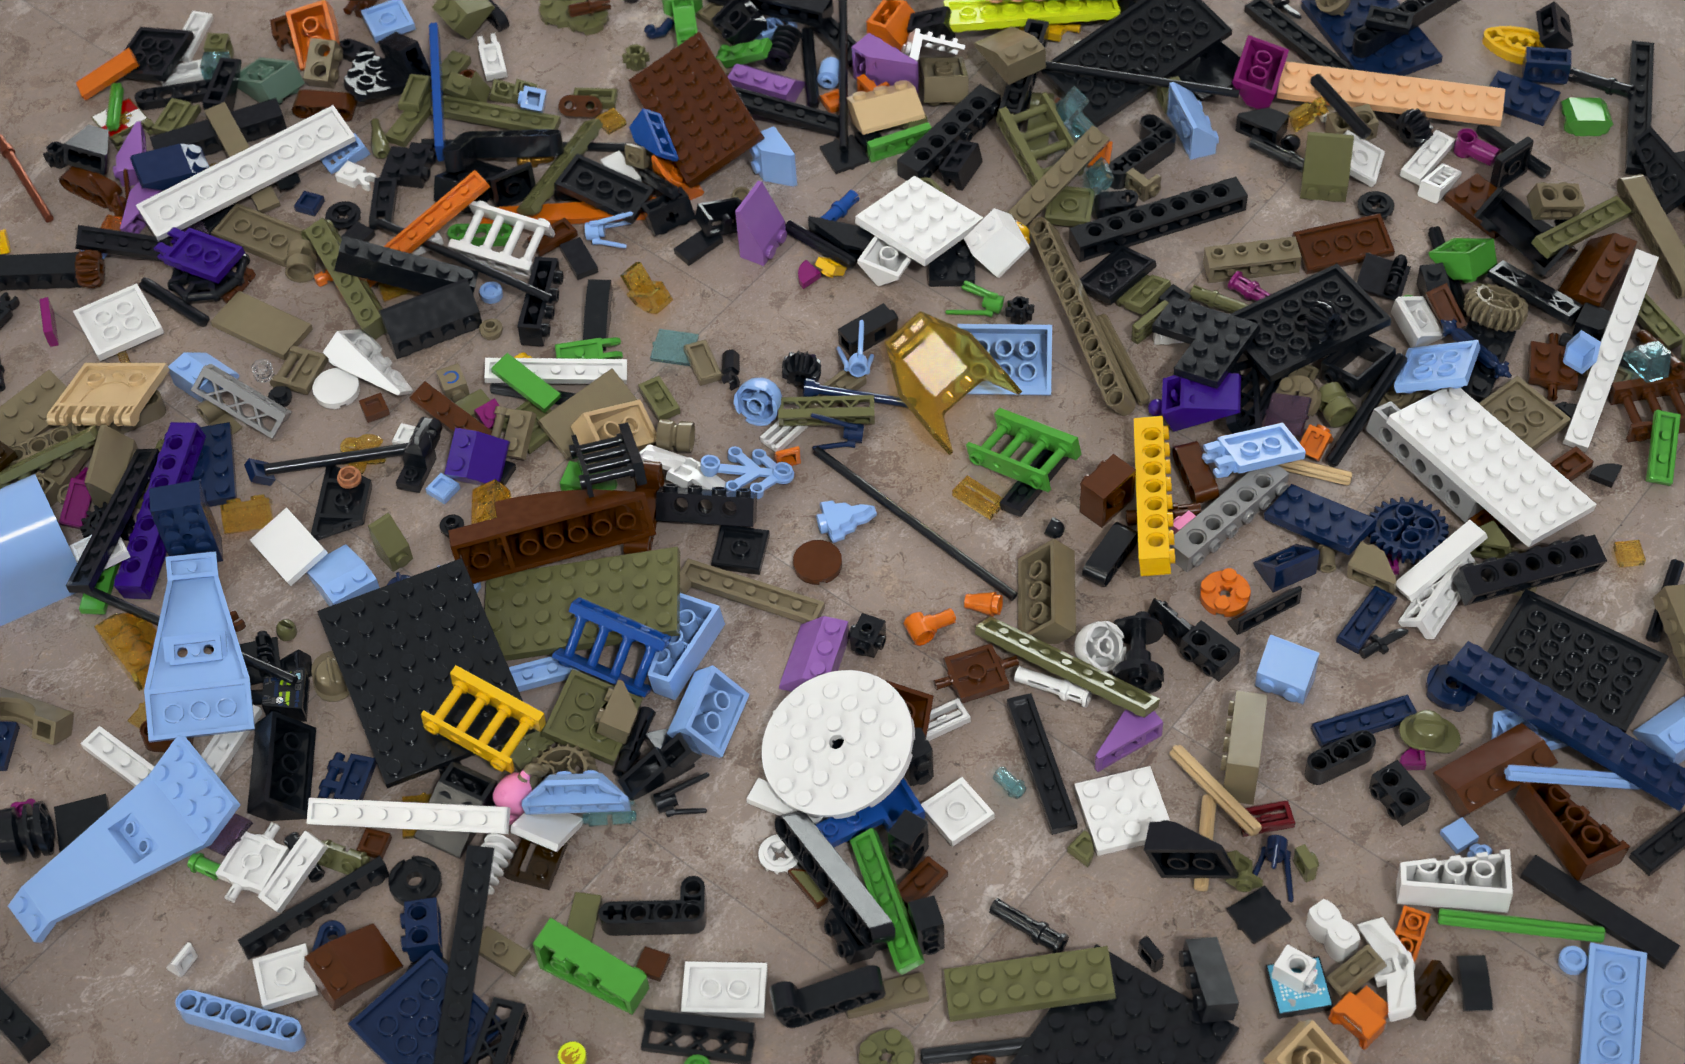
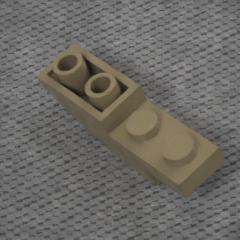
M79 447L73 450L74 453L63 460L58 457L44 474L40 471L36 473V477L50 506H53L58 501L59 489L63 485L69 484L71 478H75L80 473V468L92 455L93 451L89 447L86 449Z

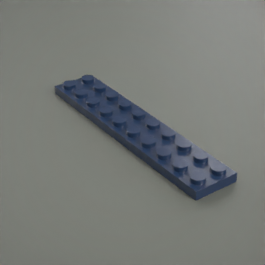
M1467 641L1448 664L1445 670L1447 674L1679 812L1685 805V768L1675 762L1672 763L1666 755L1656 752L1642 741L1627 735L1620 728L1610 725L1596 714L1588 712L1576 705L1572 700L1559 695L1550 687L1529 677L1525 672L1515 669L1501 658L1486 652L1479 645Z

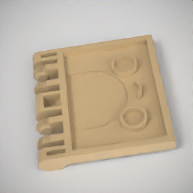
M84 363L48 412L47 423L50 426H68L71 422L75 426H81V424L83 426H110L114 421L116 426H136L139 422L141 411L170 371L167 363Z

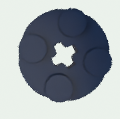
M1451 661L1440 666L1439 664L1435 665L1430 670L1426 681L1427 698L1442 708L1454 710L1455 712L1464 711L1466 707L1476 700L1478 692L1445 672ZM1452 682L1457 683V685H1456L1457 689H1451V688H1449V687L1446 685V683H1447V684H1451Z

